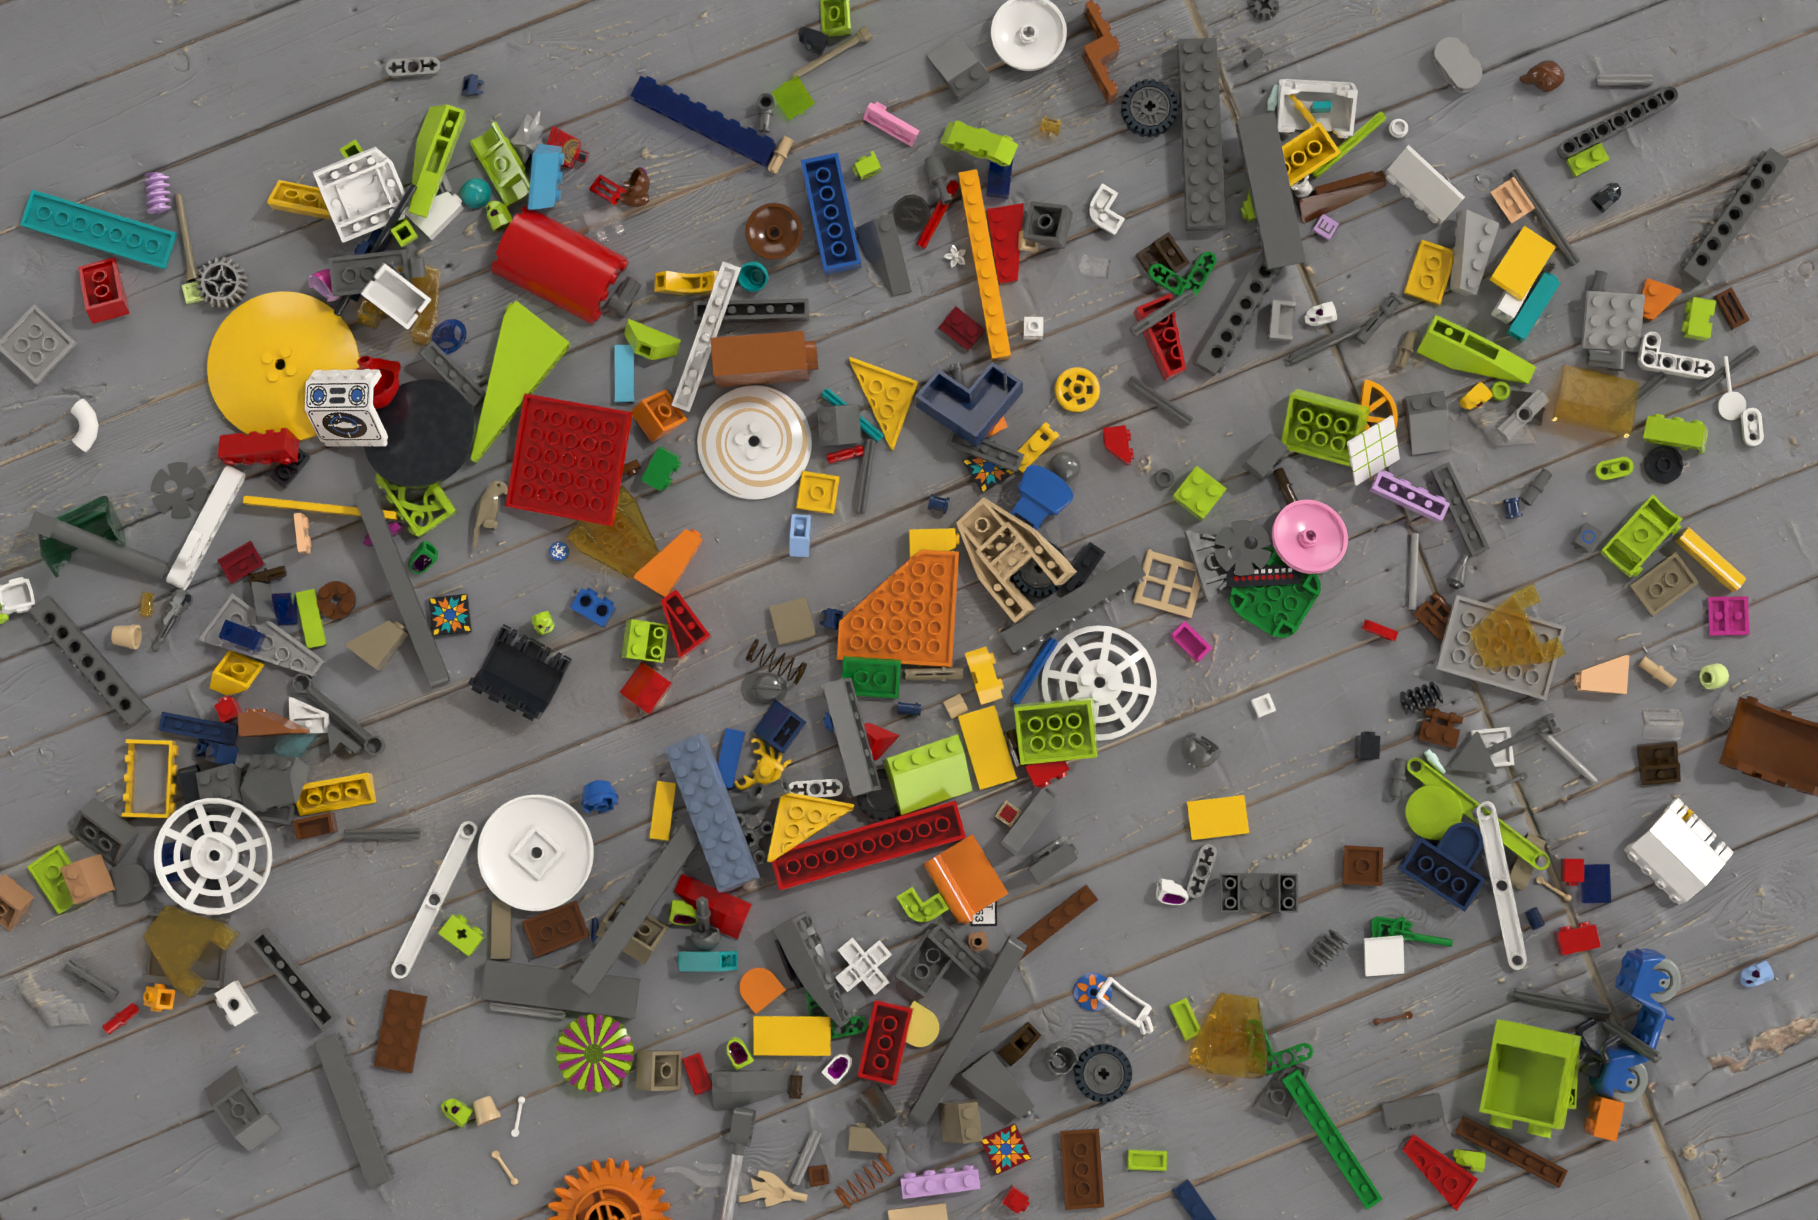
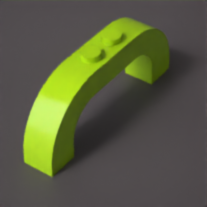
M356 139L339 149L345 159L364 151ZM406 215L405 218L398 220L394 228L391 229V232L402 248L419 238Z

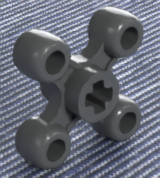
M736 813L737 817L742 818L740 826L744 836H748L750 833L752 834L751 837L754 838V842H750L748 847L755 864H764L767 861V853L759 847V840L763 836L773 834L774 823L764 821L758 829L753 830L747 826L746 816L742 813ZM766 825L771 826V830L769 832H766L764 829ZM758 854L763 855L761 861H758L756 858Z

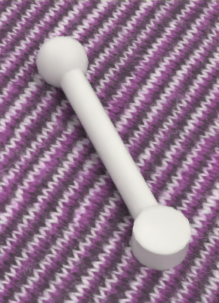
M522 1096L518 1098L519 1105L515 1127L511 1132L513 1137L519 1135L518 1126L522 1105L525 1102V1098Z

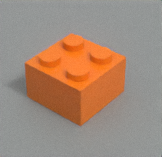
M1593 1095V1098H1590L1588 1103L1589 1117H1586L1584 1121L1585 1133L1616 1142L1625 1103Z

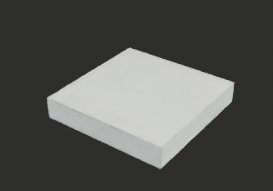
M1510 727L1471 731V738L1475 732H1479L1486 748L1511 738ZM1512 746L1490 755L1495 767L1514 765Z
M1402 935L1364 938L1365 976L1404 974V942Z

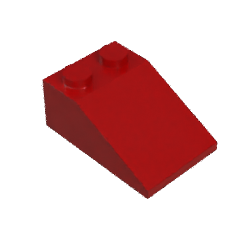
M115 257L78 267L85 310L92 324L130 314Z

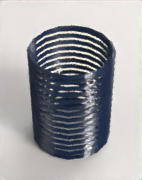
M1537 907L1524 912L1532 930L1545 925Z

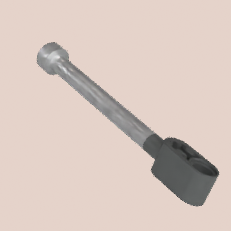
M735 1107L729 1135V1143L733 1144L721 1220L733 1219L745 1146H750L756 1117V1110Z

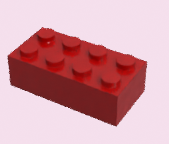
M877 999L874 1001L857 1077L894 1086L897 1085L914 1008Z

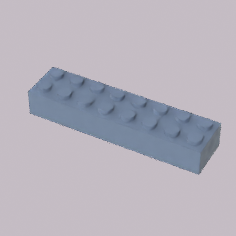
M697 734L665 748L718 891L726 893L759 879L758 870L706 735Z

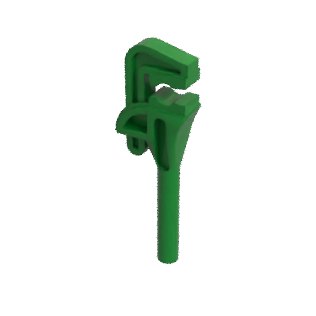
M1376 916L1372 918L1370 923L1372 938L1382 936L1381 932L1384 927H1381V924L1389 925V928H1386L1387 935L1385 937L1402 935L1403 940L1452 947L1453 939L1413 933L1409 930L1413 924L1410 921H1405L1406 917L1392 919Z

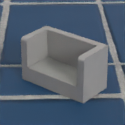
M1273 300L1271 302L1268 341L1289 343L1292 341L1293 312L1296 302Z

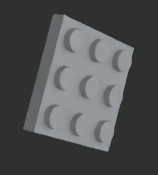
M1587 291L1581 348L1639 352L1645 295Z
M34 304L0 340V351L35 384L39 385L78 343Z

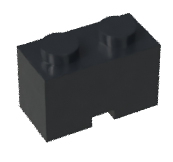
M1370 731L1361 732V735L1356 736L1355 759H1379L1380 736H1375V732Z

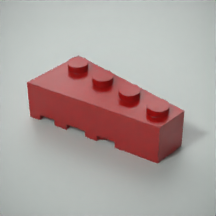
M1172 293L1137 307L1133 312L1137 322L1172 301ZM1175 312L1142 332L1164 381L1178 376L1186 370Z
M281 428L280 432L269 429L266 430V434L252 431L248 436L243 433L220 435L218 458L226 465H235L236 463L271 465L272 462L288 465L291 462H298L300 440L288 428Z

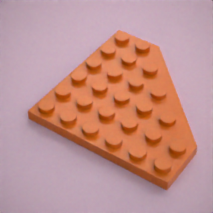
M920 549L839 621L837 660H843L844 656L898 659L901 660V664L952 667L959 552Z

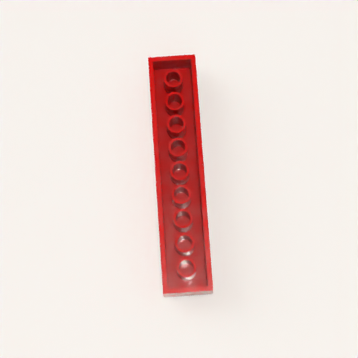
M955 800L799 844L773 860L772 865L779 890H783L964 839L966 834Z

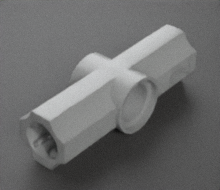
M1537 389L1496 429L1499 435L1509 441L1549 402L1547 396ZM1520 411H1524L1526 413V420H1522L1519 417Z

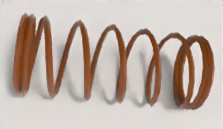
M881 1154L877 1155V1157L889 1174L874 1160H871L881 1181L863 1166L873 1188L855 1173L865 1195L849 1180L846 1181L857 1201L851 1198L840 1186L834 1190L848 1209L852 1208L846 1196L853 1202L858 1203V1197L854 1189L861 1195L867 1196L862 1182L870 1189H875L870 1175L879 1183H883V1178L877 1167L889 1177L894 1174V1170Z

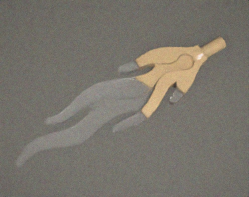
M693 1162V1165L700 1170L719 1172L721 1175L718 1176L701 1175L684 1166H672L664 1170V1172L681 1173L700 1187L726 1188L730 1165ZM752 1167L746 1168L752 1175L763 1178L764 1182L752 1179L744 1172H740L735 1202H748L762 1197L766 1199L757 1202L756 1206L768 1207L783 1201H791V1199L807 1202L808 1194L793 1191L778 1176L771 1172L757 1170ZM719 1192V1196L724 1197L725 1192Z

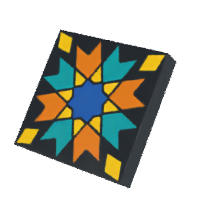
M972 455L962 461L982 493L1015 474V472Z
M468 594L429 598L433 636L472 632Z

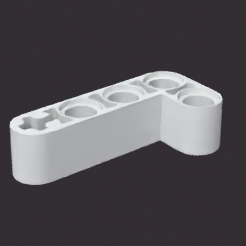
M1649 332L1640 340L1637 365L1642 370L1663 372L1664 374L1698 380L1710 377L1715 371L1714 364L1711 361L1659 352L1661 337L1656 332ZM1647 337H1650V338L1653 339V341H1654V345H1653V346H1650V345L1647 344V342H1646ZM1644 356H1648L1651 359L1650 365L1644 362ZM1663 359H1666V360L1669 361V363H1670V367H1669V368H1666V367L1663 366V364H1662ZM1682 362L1689 366L1688 371L1682 369ZM1703 366H1704V370L1707 371L1705 374H1703V373H1704L1703 370H1700V368H1702Z

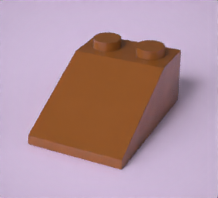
M245 709L246 713H238L240 737H267L310 733V729L279 714L268 713L267 709Z

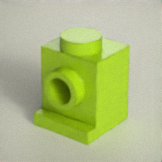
M874 151L870 152L869 157L865 155L858 158L854 166L851 167L855 177L859 176L861 181L882 172Z

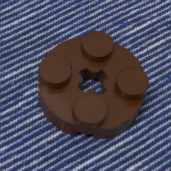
M329 582L318 591L317 606L326 617L334 620L344 619L355 608V592L343 582ZM335 595L341 598L337 606L331 601Z

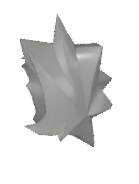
M541 109L534 118L527 114L516 135L509 139L520 155L523 165H525L528 157L534 153L538 145L543 144L541 133L545 127L540 125Z

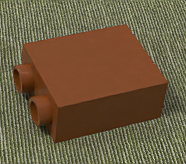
M804 331L711 338L713 377L718 388L809 381L808 370H819L816 340L806 341Z

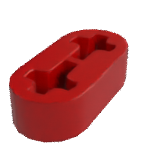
M1366 619L1361 628L1364 631L1393 642L1396 641L1399 632Z

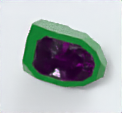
M428 541L420 543L408 561L409 570L415 574L426 572L438 559L436 547Z

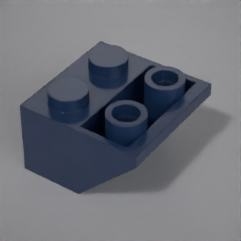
M776 700L754 729V732L785 754L807 722Z

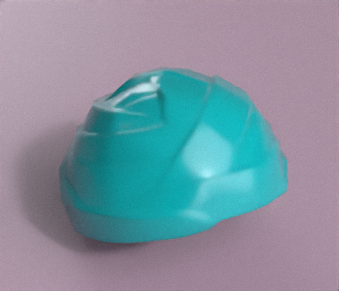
M472 178L466 181L460 191V197L464 204L475 209L487 205L492 195L489 184L479 178Z
M752 261L741 266L737 279L744 290L757 292L766 286L769 275L762 264Z

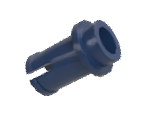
M898 702L897 714L914 715V717L920 716L922 704H918V702L916 704Z

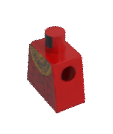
M552 126L546 145L562 147L565 159L561 167L573 169L576 161L586 164L589 153L580 150V140Z

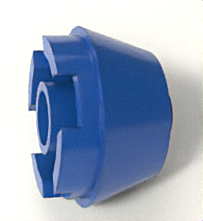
M596 780L583 787L581 805L584 808V812L588 814L591 813V810H598L599 814L606 813L614 809L613 805H618L619 796L609 781Z

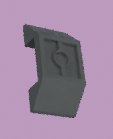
M1220 873V912L1298 913V874Z
M236 1065L206 1087L205 1091L212 1108L227 1129L250 1152L282 1127L271 1112L267 1114L247 1086L246 1082L248 1080Z

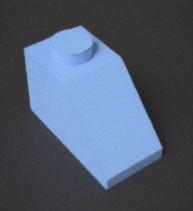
M792 514L790 556L809 557L811 515Z

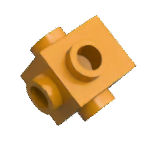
M154 983V986H146V991L143 995V1005L149 1006L151 1011L162 1012V1009H173L175 990L166 988V984Z

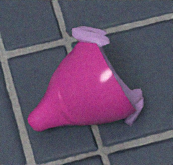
M329 269L309 275V287H314L322 296L328 299V302L336 301L340 298L339 296L333 297Z

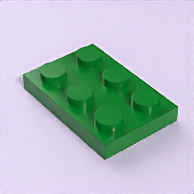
M854 656L843 657L842 678H852L856 696L899 699L901 660Z

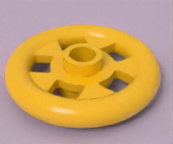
M1069 368L1062 372L1056 380L1054 387L1055 397L1058 403L1068 411H1087L1095 405L1099 398L1100 385L1098 379L1091 371L1085 368ZM1077 375L1086 377L1085 381L1076 380ZM1067 378L1072 381L1068 387L1063 385ZM1086 386H1092V394H1086ZM1079 387L1081 392L1075 393L1073 389ZM1066 392L1072 398L1070 401H1067L1063 396ZM1084 397L1086 403L1078 405L1076 399Z

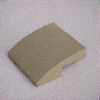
M806 597L769 606L779 646L816 637Z

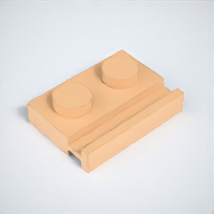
M1514 177L1490 192L1511 224L1535 209Z
M302 513L294 514L298 552L301 554H311L308 517Z

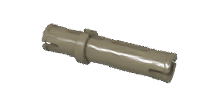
M942 666V668L905 669L906 681L942 680V682H946V680L954 679L963 680V667L946 668V666ZM926 673H932V674H933V675H916V674H926ZM936 673H953V675H936Z

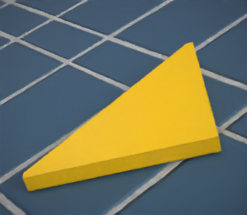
M849 357V362L890 449L894 451L919 382Z
M795 793L781 796L767 862H772L854 809V804Z

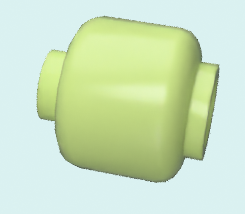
M1716 663L1703 667L1699 678L1705 688L1712 690L1725 686L1729 680V674L1725 666Z

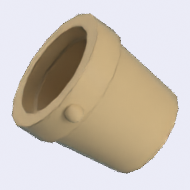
M140 625L115 626L111 635L113 645L137 650L142 639Z
M491 1096L481 1098L472 1103L477 1126L501 1118V1114L497 1110Z

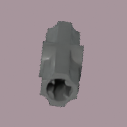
M785 778L766 785L756 783L748 792L732 798V805L737 813L756 806L766 808L772 803L773 799L790 793V787Z

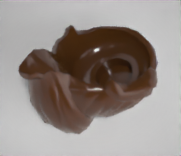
M1546 60L1530 68L1527 74L1520 76L1519 80L1524 84H1534L1543 92H1549L1558 88L1563 83L1565 74L1556 62Z
M642 167L634 169L630 179L624 181V189L626 191L625 193H620V196H622L620 200H615L617 204L621 202L630 207H640L649 202L647 192L650 180L647 171Z

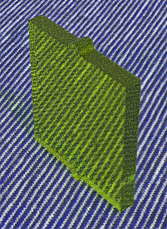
M798 75L788 82H783L780 87L771 92L788 120H791L800 113L803 114L806 109L815 104Z

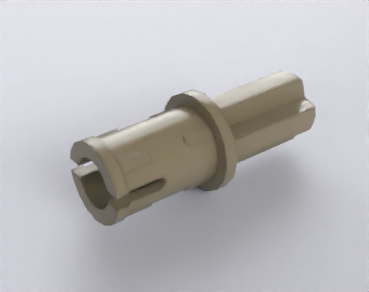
M1406 331L1402 346H1399L1400 351L1395 362L1397 368H1406L1410 354L1414 352L1412 349L1418 337L1417 333Z

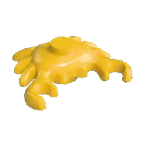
M754 738L751 740V743L757 742L760 747L757 750H753V753L762 756V759L757 760L756 769L752 772L754 778L751 779L743 775L745 784L741 786L738 784V781H735L734 785L739 790H745L756 783L766 785L780 779L783 770L792 760L788 759L781 764L782 752L778 753L776 759L772 746L769 747L771 753L769 755L763 740Z

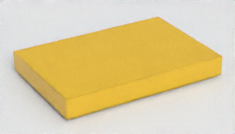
M1421 239L1403 294L1440 306L1451 274L1452 265H1454L1453 249Z
M1244 795L1187 802L1191 840L1249 833Z

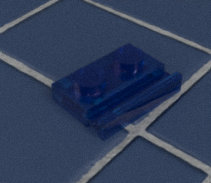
M1584 864V882H1581L1582 903H1611L1610 864Z

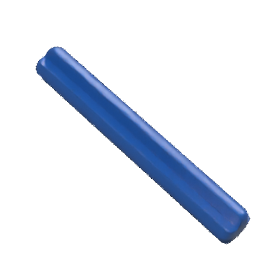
M1051 637L1048 639L1012 695L1011 702L1016 705L1020 704L1057 646V640Z

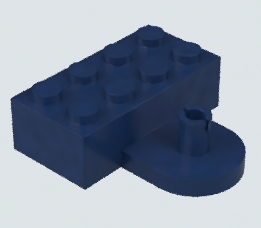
M1459 822L1447 829L1436 847L1417 836L1396 869L1465 912L1486 880L1470 869L1482 850V834L1476 826L1466 822Z

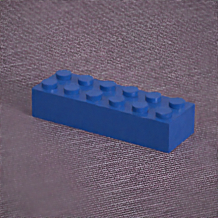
M838 153L801 160L824 274L828 275L862 268Z

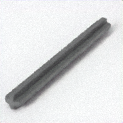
M1519 169L1512 170L1509 173L1510 178L1514 177L1535 207L1533 212L1570 266L1577 264L1580 261L1579 257Z

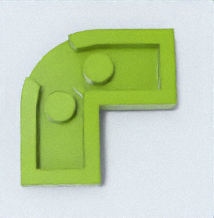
M911 887L896 897L907 915L918 922L931 921L949 909L940 893L922 902L914 888Z

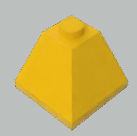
M229 650L212 672L210 689L226 696L247 691L265 664Z

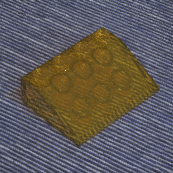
M1564 365L1552 421L1627 438L1631 435L1634 423L1639 382Z

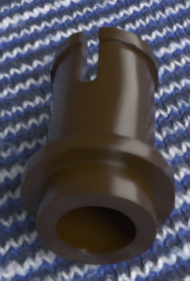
M790 1075L789 1098L801 1099V1095H803L801 1093L803 1076Z

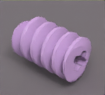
M159 172L146 173L145 177L148 179L145 180V184L148 186L145 188V191L149 193L146 195V199L149 200L146 203V206L149 207L147 213H164L166 210L171 209V206L165 205V203L171 201V199L165 198V195L170 194V191L165 190L170 184L164 183L165 180L169 179V176Z

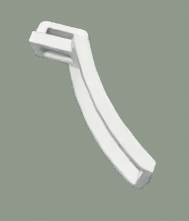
M1108 977L1097 993V999L1118 1016L1138 1027L1141 1034L1152 1033L1154 1030L1151 1019L1148 1016L1152 1009L1151 1006L1127 991L1112 977ZM1111 983L1126 996L1144 1007L1136 1021L1119 1011L1102 997Z

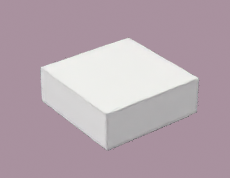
M1269 693L1251 700L1258 718L1276 711Z

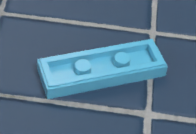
M615 345V403L635 402L634 351L630 345Z

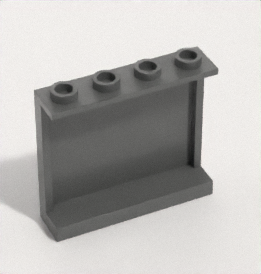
M155 909V912H148V915L151 916L146 973L142 975V982L223 988L230 918H224V914L212 915L210 917L193 912V915H186V911L174 910V914L166 913L167 909Z

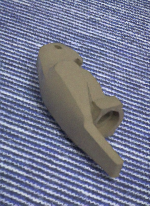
M492 481L478 503L474 528V549H477L481 526L497 529L499 525L495 520L499 512V496L501 494L507 495L508 486L502 481Z

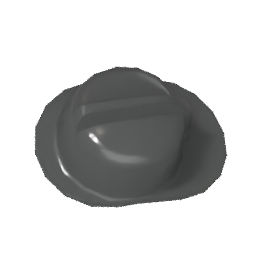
M752 673L742 681L741 691L744 698L749 702L773 704L776 700L780 702L786 696L787 683L778 674Z

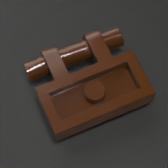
M1434 592L1430 598L1435 603L1431 605L1428 601H1425L1412 615L1440 642L1444 637L1451 607L1445 602L1446 599L1443 596L1440 597ZM1439 607L1447 613L1445 617L1437 611Z
M1425 708L1424 715L1430 716V721L1421 722L1417 739L1456 749L1460 730L1453 728L1454 723L1462 724L1463 717L1453 712H1442L1437 708ZM1437 719L1446 720L1447 725L1436 724Z

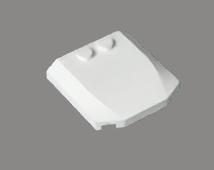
M376 147L313 171L315 180L342 243L386 226L405 194L392 160ZM405 209L398 220L405 218Z

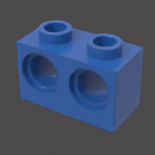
M589 587L587 590L581 588L570 608L605 628L616 610L613 606L614 602L606 597L603 600L596 596L598 593ZM584 597H590L591 603L587 607L581 604V600ZM601 606L607 607L608 611L605 616L598 615V609Z

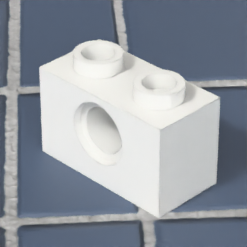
M238 980L233 981L215 993L217 1005L225 1010L227 1021L235 1027L258 1014L257 1009ZM233 999H236L239 1002V1007L237 1010H234L231 1007V1001Z

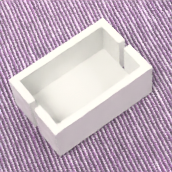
M383 263L373 276L375 281L370 280L360 294L406 329H409L418 317L414 312L417 310L421 313L431 299Z

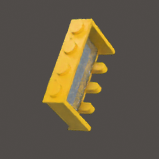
M126 739L128 755H125L127 774L124 775L126 793L123 794L125 813H122V817L169 818L176 811V804L173 803V795H176L177 792L174 776H177L178 772L175 757L179 753L176 741Z

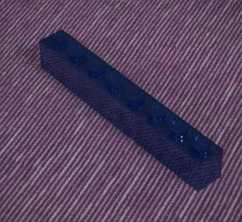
M640 76L630 95L633 101L765 168L767 167L774 154V150H776V144L772 138L766 135L764 137L758 135V132L753 128L747 127L746 129L740 126L741 123L731 118L728 120L724 118V115L717 110L712 112L706 109L707 106L697 101L694 103L690 101V97L683 93L679 95L674 93L673 89L665 84L663 86L656 84L657 81L649 76H646V78Z

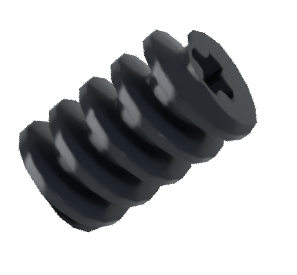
M1429 682V687L1423 684L1421 689L1417 686L1414 688V692L1408 689L1407 695L1403 691L1400 692V702L1406 715L1408 709L1413 714L1414 707L1421 711L1422 704L1427 709L1429 708V702L1436 706L1437 699L1441 704L1443 703L1441 691L1434 682Z

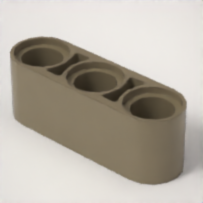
M1527 833L1524 838L1543 851L1546 841ZM1517 854L1510 866L1509 875L1512 887L1523 891L1533 873L1534 867ZM1538 856V857L1535 859V863H1536V864H1537V862H1538L1540 856Z

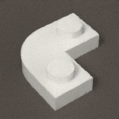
M1102 183L1091 201L1089 213L1092 221L1098 227L1115 236L1125 218L1109 209L1116 199L1118 192Z

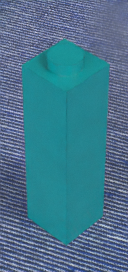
M1543 273L1505 332L1506 334L1521 343L1527 338L1561 283L1554 274Z

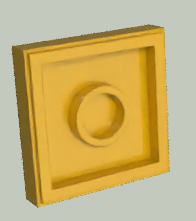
M802 471L796 509L834 515L840 476Z

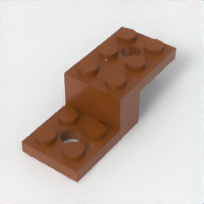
M1093 0L1085 3L1084 15L1097 40L1083 46L1082 58L1107 104L1110 105L1116 100L1118 87L1115 81H1111L1107 75L1109 70L1106 64L1117 59L1120 43L1117 37H1113L1110 33V24L1107 20H1103L1101 16L1102 10L1098 3L1095 4Z

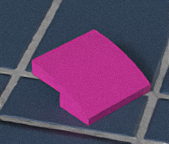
M1748 596L1708 597L1710 636L1750 635Z

